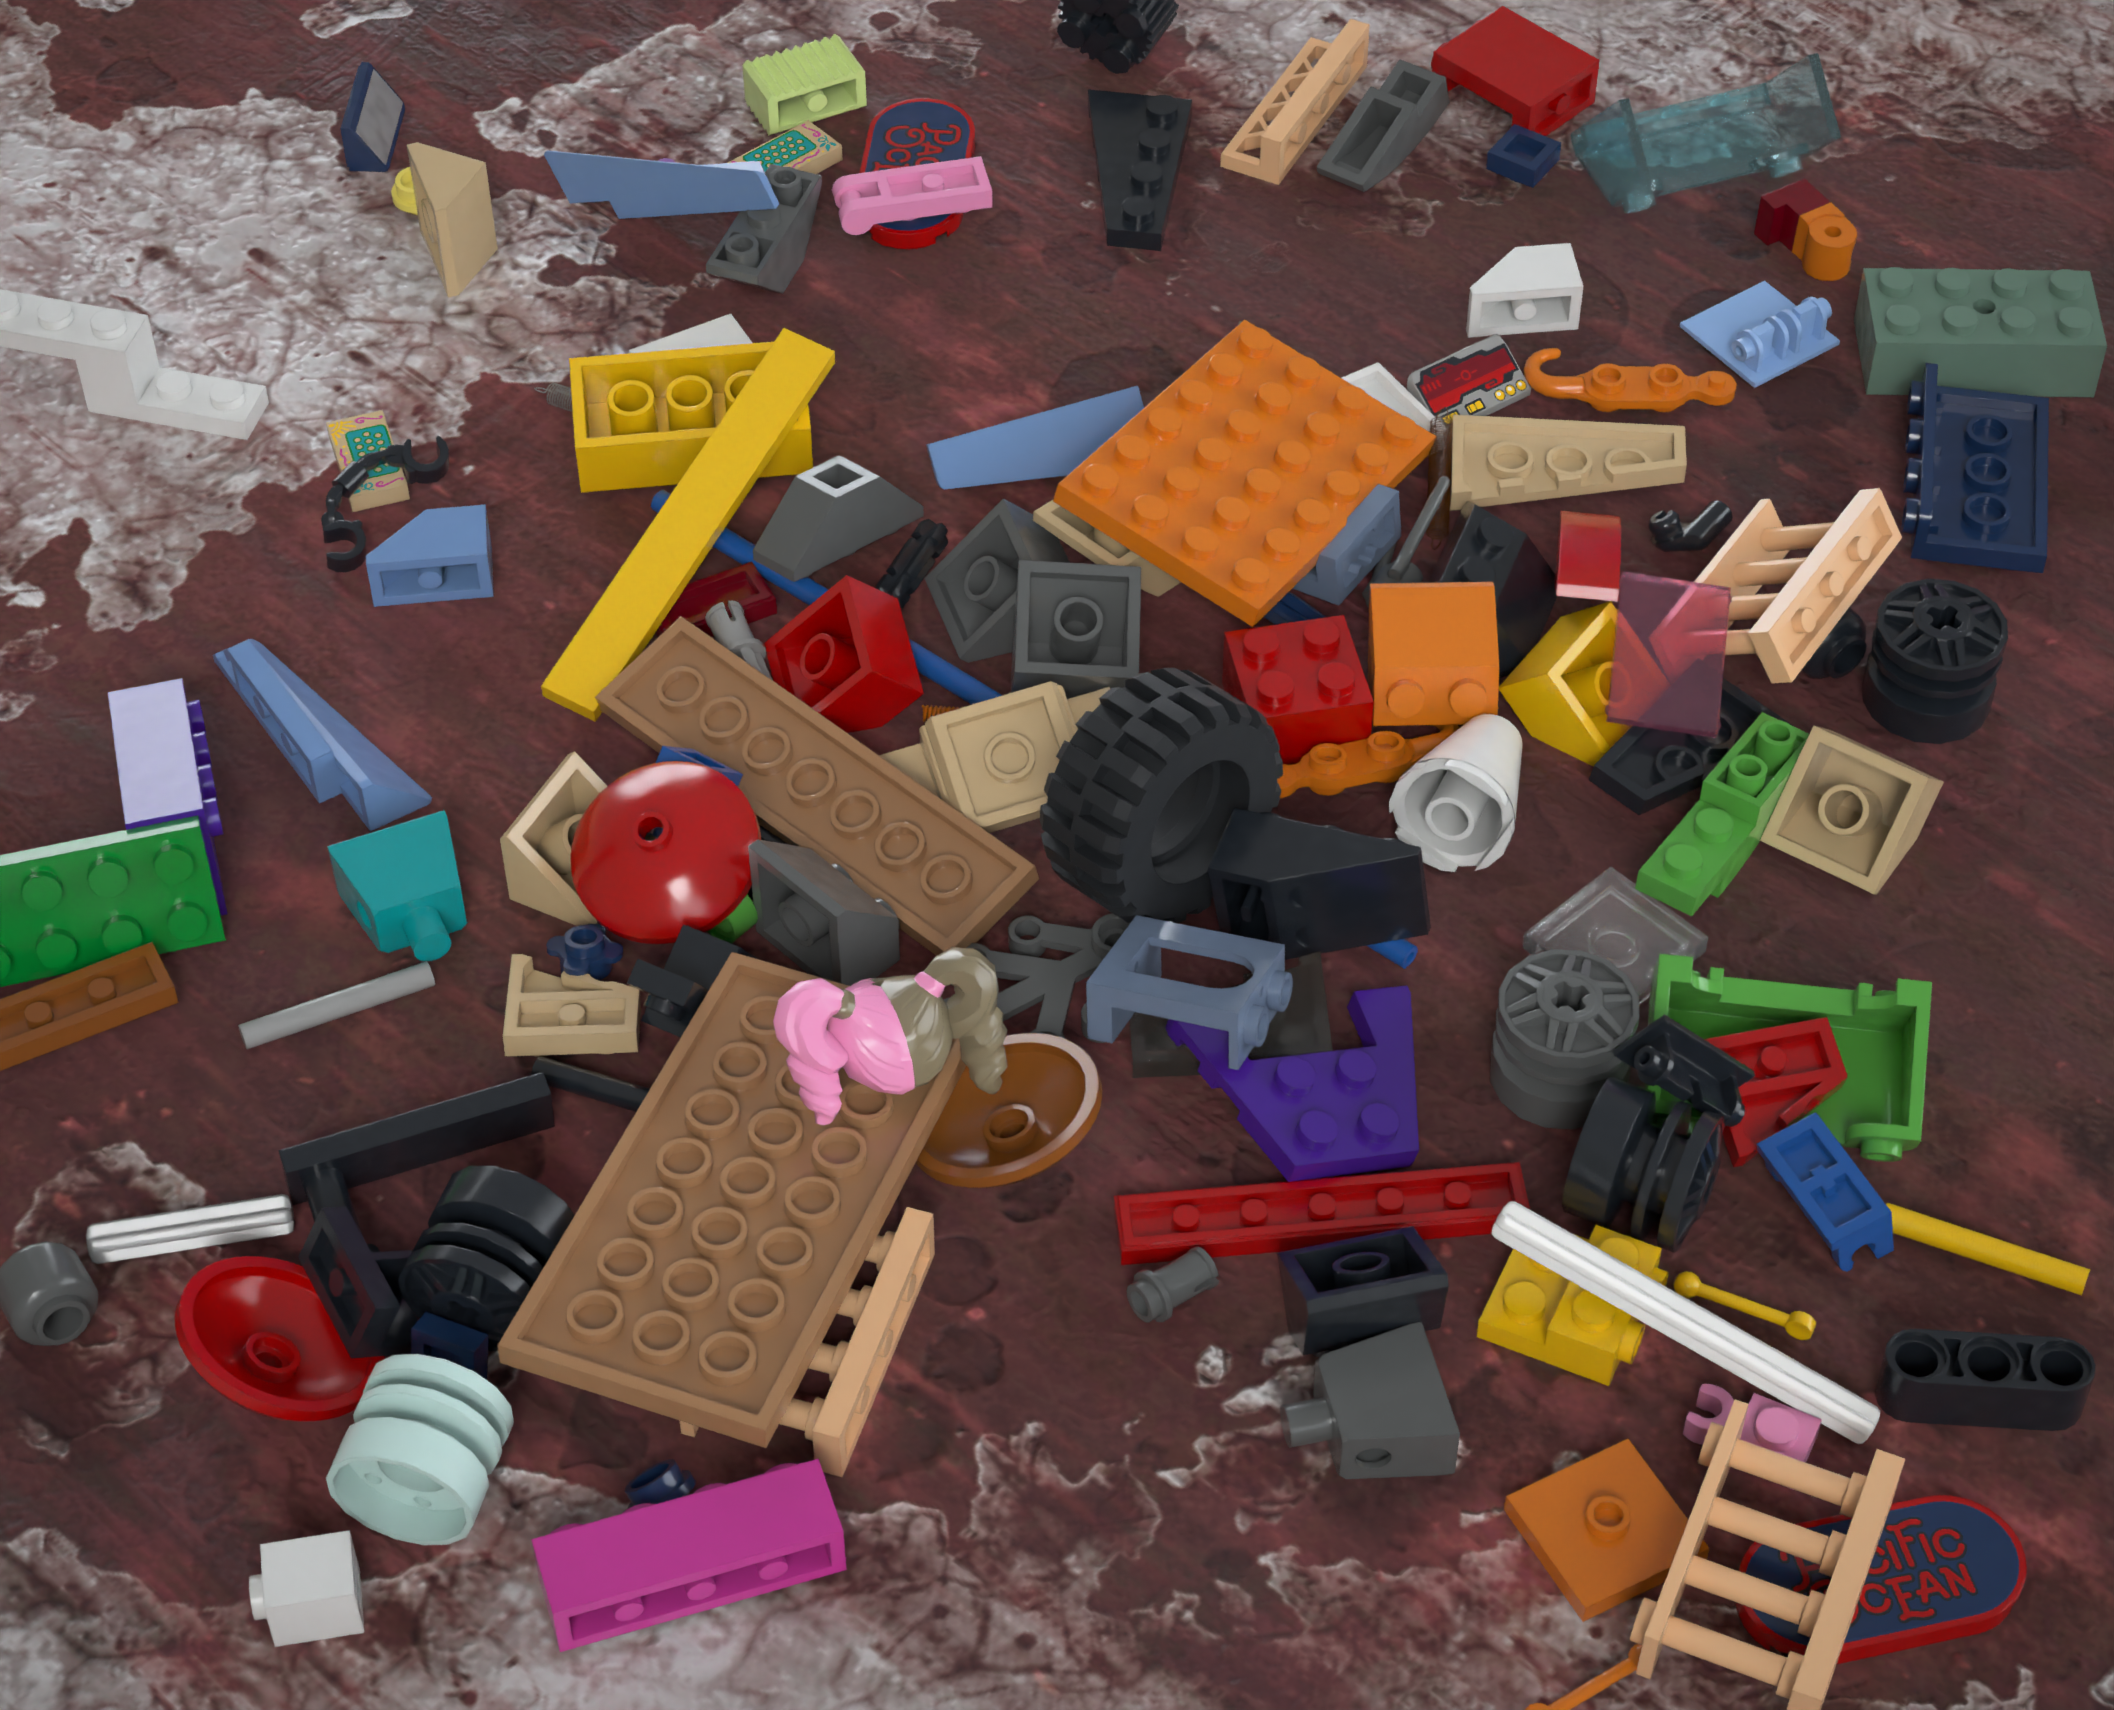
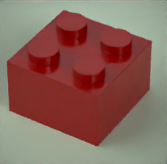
M1344 615L1224 632L1222 674L1224 691L1253 707L1266 718L1268 725L1272 726L1277 738L1283 764L1292 765L1299 763L1304 755L1319 744L1332 743L1339 745L1369 738L1372 731L1374 701Z

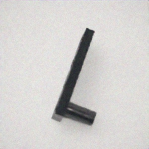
M544 1072L278 1150L292 1204L297 1205L308 1201L314 1223L321 1208L347 1206L361 1232L348 1189L555 1127L552 1096Z

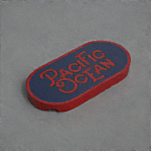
M916 98L894 103L881 110L871 121L859 173L973 158L975 153L974 123L963 109L943 100ZM963 213L921 217L911 221L900 220L873 224L868 231L871 233V239L883 246L896 249H919L935 244L936 237L944 234L946 231L947 237L955 232L962 222Z
M1933 1495L1893 1503L1837 1664L1976 1635L1998 1626L2008 1616L2013 1605L2018 1601L2026 1579L2027 1565L2025 1553L2021 1542L2012 1528L1989 1508L1961 1497ZM1840 1514L1797 1523L1796 1525L1829 1537L1833 1530L1847 1535L1852 1518ZM1754 1542L1749 1547L1739 1567V1571L1806 1596L1810 1595L1811 1590L1826 1595L1832 1578L1819 1573L1821 1566L1819 1564ZM1735 1602L1738 1616L1743 1626L1755 1641L1767 1650H1770V1646H1773L1778 1651L1788 1655L1790 1651L1805 1655L1810 1637L1797 1633L1799 1625Z

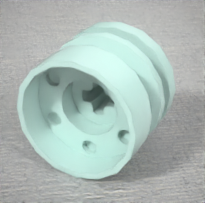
M421 1354L393 1355L376 1363L368 1378L363 1395L353 1414L355 1424L349 1426L327 1474L328 1489L332 1498L343 1511L367 1528L393 1539L410 1543L449 1545L466 1538L475 1523L489 1487L487 1475L491 1474L502 1454V1446L507 1440L514 1424L512 1408L497 1387L476 1372L449 1360Z

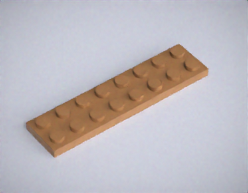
M682 616L595 697L603 713L658 753H660L662 746L690 748L742 773L743 776L738 788L748 799L760 826L789 845L810 848L830 865L838 864L850 875L854 884L873 899H882L890 905L898 917L900 930L936 956L951 947L967 948L970 944L977 943L1039 880L1034 864Z

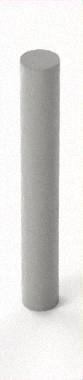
M426 961L239 1024L238 1027L247 1050L435 986V980L431 968Z

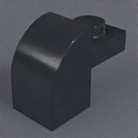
M683 924L664 969L637 959L627 984L648 995L643 1005L646 1007V1010L642 1016V1022L681 1037L731 952L755 959L758 958L736 945Z

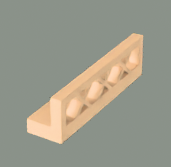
M1350 19L1332 43L1310 37L1221 153L1220 167L1279 185L1367 68L1370 24ZM1314 59H1319L1316 65L1312 68L1311 63L1314 61ZM1295 91L1290 97L1289 92ZM1273 120L1269 126L1266 124L1267 121ZM1260 148V159L1243 154L1244 151Z

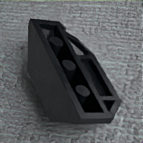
M1467 501L1462 507L1428 583H1494L1499 678L1509 676L1538 643L1558 597L1554 588L1555 573L1526 533Z

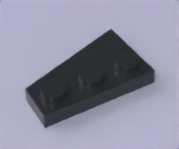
M1697 660L1594 765L1589 781L1637 815H1641L1701 787L1705 778L1762 712L1778 720L1787 721Z

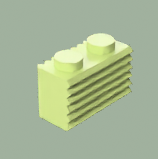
M836 34L830 39L824 37L821 42L817 40L810 43L805 42L801 48L795 45L792 50L785 48L782 53L776 51L772 56L766 54L760 58L756 57L753 62L746 60L742 65L747 106H750L751 112H754L755 117L763 125L768 136L790 130L807 120L813 123L867 106L865 70L842 39Z

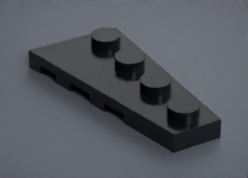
M1088 89V112L1092 125V141L1096 154V170L1098 182L1100 183L1101 206L1107 246L1161 251L1192 118V99L1173 98L1168 95L1151 96Z

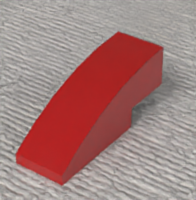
M1570 511L1560 512L1554 582L1556 596L1618 602L1621 563L1620 516Z

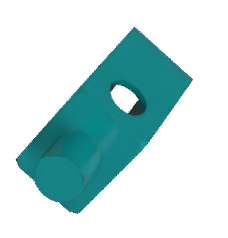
M445 810L327 846L338 894L378 951L389 953L411 946L415 957L421 961L439 959L449 951L451 947L449 933L463 929L467 924Z

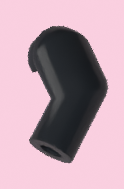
M1717 500L1711 501L1692 521L1680 523L1679 514L1673 510H1670L1668 513L1662 510L1654 514L1649 520L1648 528L1653 534L1651 542L1664 552L1704 550L1730 524L1733 516L1730 508L1725 503Z

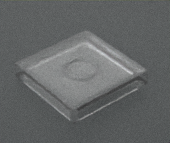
M1610 866L1524 933L1523 948L1532 955L1553 949L1582 950L1607 959L1628 976L1639 995L1640 1005L1650 997L1652 974L1659 953L1693 957V961H1695L1706 952L1708 936L1658 900L1636 890L1635 883Z

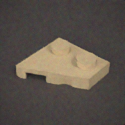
M512 954L503 1028L505 1056L607 1055L638 1052L641 1020V1001L638 989L614 981H598L592 978L590 974L573 976L563 971L560 978L534 970L532 957L523 954Z

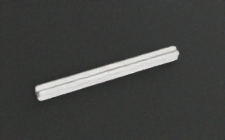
M1509 1201L1499 1213L1491 1232L1495 1239L1789 1406L1822 1419L1821 1424L1857 1444H1863L1873 1433L1880 1417V1410L1874 1404L1521 1204Z

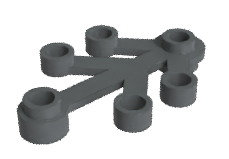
M1111 913L1099 918L1094 923L1092 929L1044 923L1035 916H1021L1014 919L1008 927V947L1011 953L990 951L986 946L978 943H972L967 948L978 950L994 964L997 978L1021 981L998 993L997 1006L1003 1012V1021L1043 1001L1037 1027L1030 1033L1050 1034L1065 1039L1063 1031L1075 983L1093 974L1131 922L1127 923ZM1024 935H1032L1036 938L1031 940L1020 939L1019 937ZM1046 948L1075 953L1061 961L1039 958ZM1086 1002L1081 1009V1031L1088 1039ZM1088 1039V1040H1090V1041H1092V1042H1096V1043H1105V1042L1098 1041V1040Z

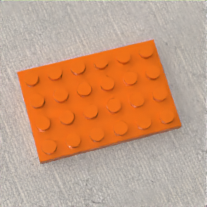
M1243 320L1059 482L1053 502L1254 627L1316 566L1319 554L1346 526L1347 517L1378 484L1394 489L1429 455V451L1432 449L1431 447H1433L1437 436L1417 425L1412 419L1399 414L1371 397L1361 388L1353 386L1320 366L1315 360L1302 355L1274 338L1266 330Z

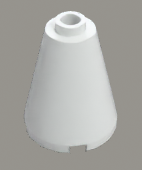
M1482 714L1475 716L1412 765L1399 778L1389 801V812L1393 811L1398 825L1395 833L1399 840L1409 845L1421 847L1424 863L1441 871L1455 872L1458 866H1477L1476 871L1489 867L1504 854L1515 830L1523 747L1522 738L1517 728L1510 721L1498 715Z

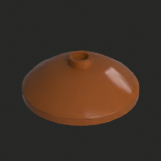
M1041 1033L1007 1035L1003 1042L1006 1050L1007 1068L1000 1075L1002 1079L1000 1090L996 1094H989L977 1088L969 1077V1068L966 1066L916 1164L923 1172L935 1180L967 1188L1007 1186L1032 1178L1053 1167L1071 1153L1081 1142L1099 1113L1102 1102V1083L1091 1057L1077 1044L1059 1036Z

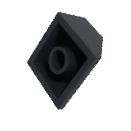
M1413 1226L1277 1253L1288 1331L1302 1355L1312 1354L1313 1356L1321 1357L1323 1354L1412 1323L1422 1322L1425 1331L1441 1327L1449 1288L1447 1272Z

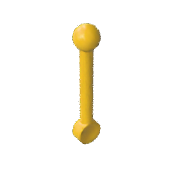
M1685 1271L1679 1273L1674 1280L1673 1285L1676 1293L1687 1299L1699 1296L1783 1326L1790 1336L1799 1340L1810 1339L1816 1327L1814 1318L1805 1312L1794 1311L1791 1314H1787L1701 1283L1699 1277L1693 1272Z

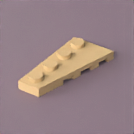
M1453 415L1450 511L1461 510L1467 501L1479 507L1684 483L1687 466L1685 426Z

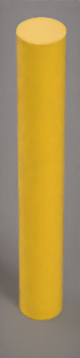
M1888 1202L1886 1204L1892 1212L1894 1234L2082 1296L2090 1272L2088 1268Z

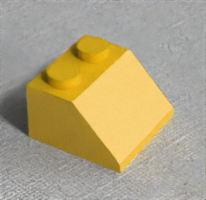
M1609 601L1560 617L1499 686V691L1532 737L1594 767L1610 748L1661 698L1670 686L1613 603Z

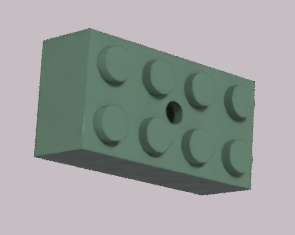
M1900 267L1863 268L1854 315V325L1866 395H1908L1911 380L1922 381L1925 363L1938 364L1937 386L2036 397L2095 396L2107 342L2090 271H2074L2070 269L2016 270L2011 268L2001 270L1958 268L1903 269Z

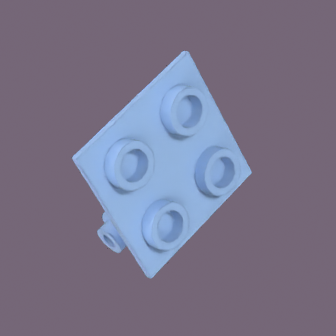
M1766 281L1680 323V328L1754 388L1840 344V340L1826 330L1827 319L1832 315L1831 306L1826 299L1808 297L1802 300L1800 305L1796 306Z

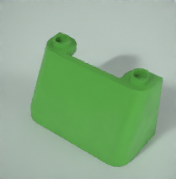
M1659 953L1651 979L1648 1026L1665 1014L1701 1038L1708 1039L1828 1017L1848 1078L1841 1089L1805 1117L1816 1112L1842 1147L1860 1148V1156L1868 1160L1883 1162L1902 1160V1151L1913 1150L1919 1145L1922 1135L1932 982L1898 978L1895 991H1877L1875 996H1872L1873 984L1859 983L1856 990L1723 977L1724 968L1710 967L1707 978H1703L1700 972L1692 970L1693 957ZM1645 1083V1088L1656 1093V1111L1653 1124L1662 1127L1673 1107L1682 1100L1657 1085L1649 1086ZM1693 1107L1687 1134L1689 1137L1703 1114Z

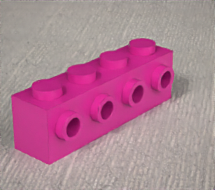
M819 1459L800 1464H780L758 1476L729 1484H709L687 1496L658 1504H638L616 1516L584 1525L578 1523L567 1524L555 1529L548 1535L531 1539L539 1581L560 1652L847 1570L843 1528Z

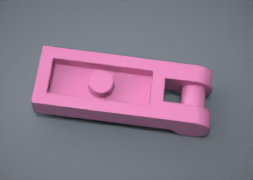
M981 156L846 175L837 179L832 186L834 200L839 208L842 228L851 235L864 234L870 230L873 224L900 220L911 221L921 217L966 213L971 210L992 208V188Z

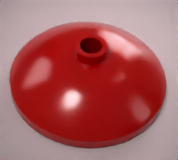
M665 761L642 766L626 773L609 784L597 795L584 812L575 831L571 847V873L575 889L590 914L607 930L625 939L646 944L675 943L683 924L705 933L726 919L742 902L752 886L748 846L758 839L761 840L759 823L752 806L743 792L729 778L712 768L684 761ZM656 827L663 828L661 835L657 839L652 841L645 840V836L649 831Z
M261 1256L233 1257L214 1262L198 1271L189 1280L176 1306V1335L186 1358L196 1372L208 1385L229 1401L246 1410L269 1418L293 1422H310L333 1419L354 1411L363 1395L365 1385L376 1363L385 1359V1356L350 1357L303 1266L292 1262Z

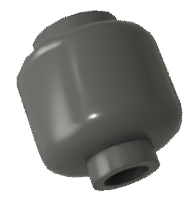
M47 1241L27 1245L13 1253L0 1267V1308L19 1339L30 1345H61L77 1338L91 1322L98 1308V1290L76 1252L62 1243Z

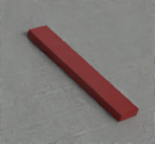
M1520 1162L1114 1196V1216L1121 1265L1173 1261L1186 1254L1193 1247L1204 1249L1211 1258L1284 1252L1411 1226L1416 1229L1423 1240L1491 1234L1499 1213L1509 1201H1515L1530 1209Z

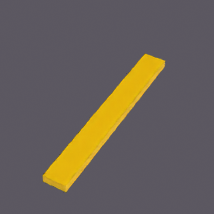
M786 328L782 329L541 685L543 697L594 722L597 721L602 711L595 697L643 652L835 364V351Z

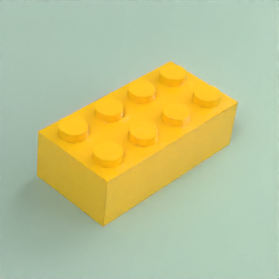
M774 342L569 358L575 451L581 493L677 485ZM808 404L759 478L796 475L813 468Z

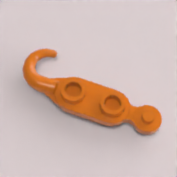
M1544 348L1534 352L1526 360L1523 369L1528 384L1536 392L1546 397L1585 401L1590 403L1593 408L1603 412H1612L1618 409H1653L1659 412H1670L1693 399L1700 400L1709 405H1726L1735 398L1737 385L1731 375L1722 371H1707L1699 376L1692 377L1685 375L1680 368L1672 364L1618 366L1605 363L1576 376H1551L1541 371L1540 367L1546 361L1554 360L1561 356V351L1558 348Z
M1433 725L1440 732L1412 739H1404L1400 734L1391 731H1379L1373 733L1367 739L1339 745L1332 743L1316 745L1302 757L1299 763L1292 765L1283 764V776L1277 779L1281 789L1280 798L1290 796L1302 787H1309L1317 794L1329 796L1339 794L1345 788L1367 783L1395 782L1412 765L1457 731L1459 726Z

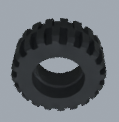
M1162 668L1151 670V673H1140L1126 679L1125 687L1111 688L1099 698L1101 704L1093 712L1086 711L1075 724L1078 730L1070 742L1064 740L1056 755L1060 761L1055 772L1048 774L1044 787L1048 799L1047 803L1040 807V823L1042 830L1045 831L1041 834L1052 869L1062 880L1127 923L1132 922L1136 915L1179 923L1186 920L1187 913L1199 914L1210 907L1213 893L1208 866L1234 808L1257 813L1271 812L1273 807L1278 806L1281 795L1277 779L1283 776V761L1279 753L1280 747L1272 726L1268 725L1266 718L1253 707L1189 670L1180 671L1176 668Z

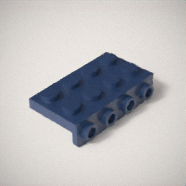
M1925 363L1922 381L1911 380L1907 402V415L1917 416V419H1909L1906 434L1905 453L1915 454V458L1907 459L1903 493H1911L1913 498L1906 497L1901 526L1902 533L1912 534L1911 558L2043 573L2047 559L2049 398L1937 386L1938 364Z

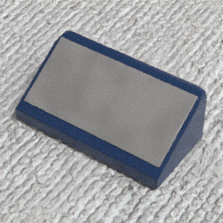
M361 62V65L358 66L340 130L349 171L386 172L390 168L405 113V105L369 62Z

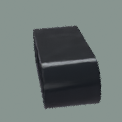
M1908 1329L1893 1335L1886 1345L1876 1383L1875 1397L1877 1404L1887 1415L1896 1420L1909 1423L2042 1431L2066 1430L2075 1425L2081 1417L2095 1376L2096 1365L2092 1355L2083 1345L2062 1337Z

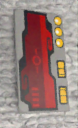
M1494 334L1412 372L1407 380V390L1430 413L1436 417L1440 411L1438 417H1447V409L1443 408L1447 407L1448 419L1451 421L1453 420V415L1487 416L1531 395V387L1508 346L1498 334Z

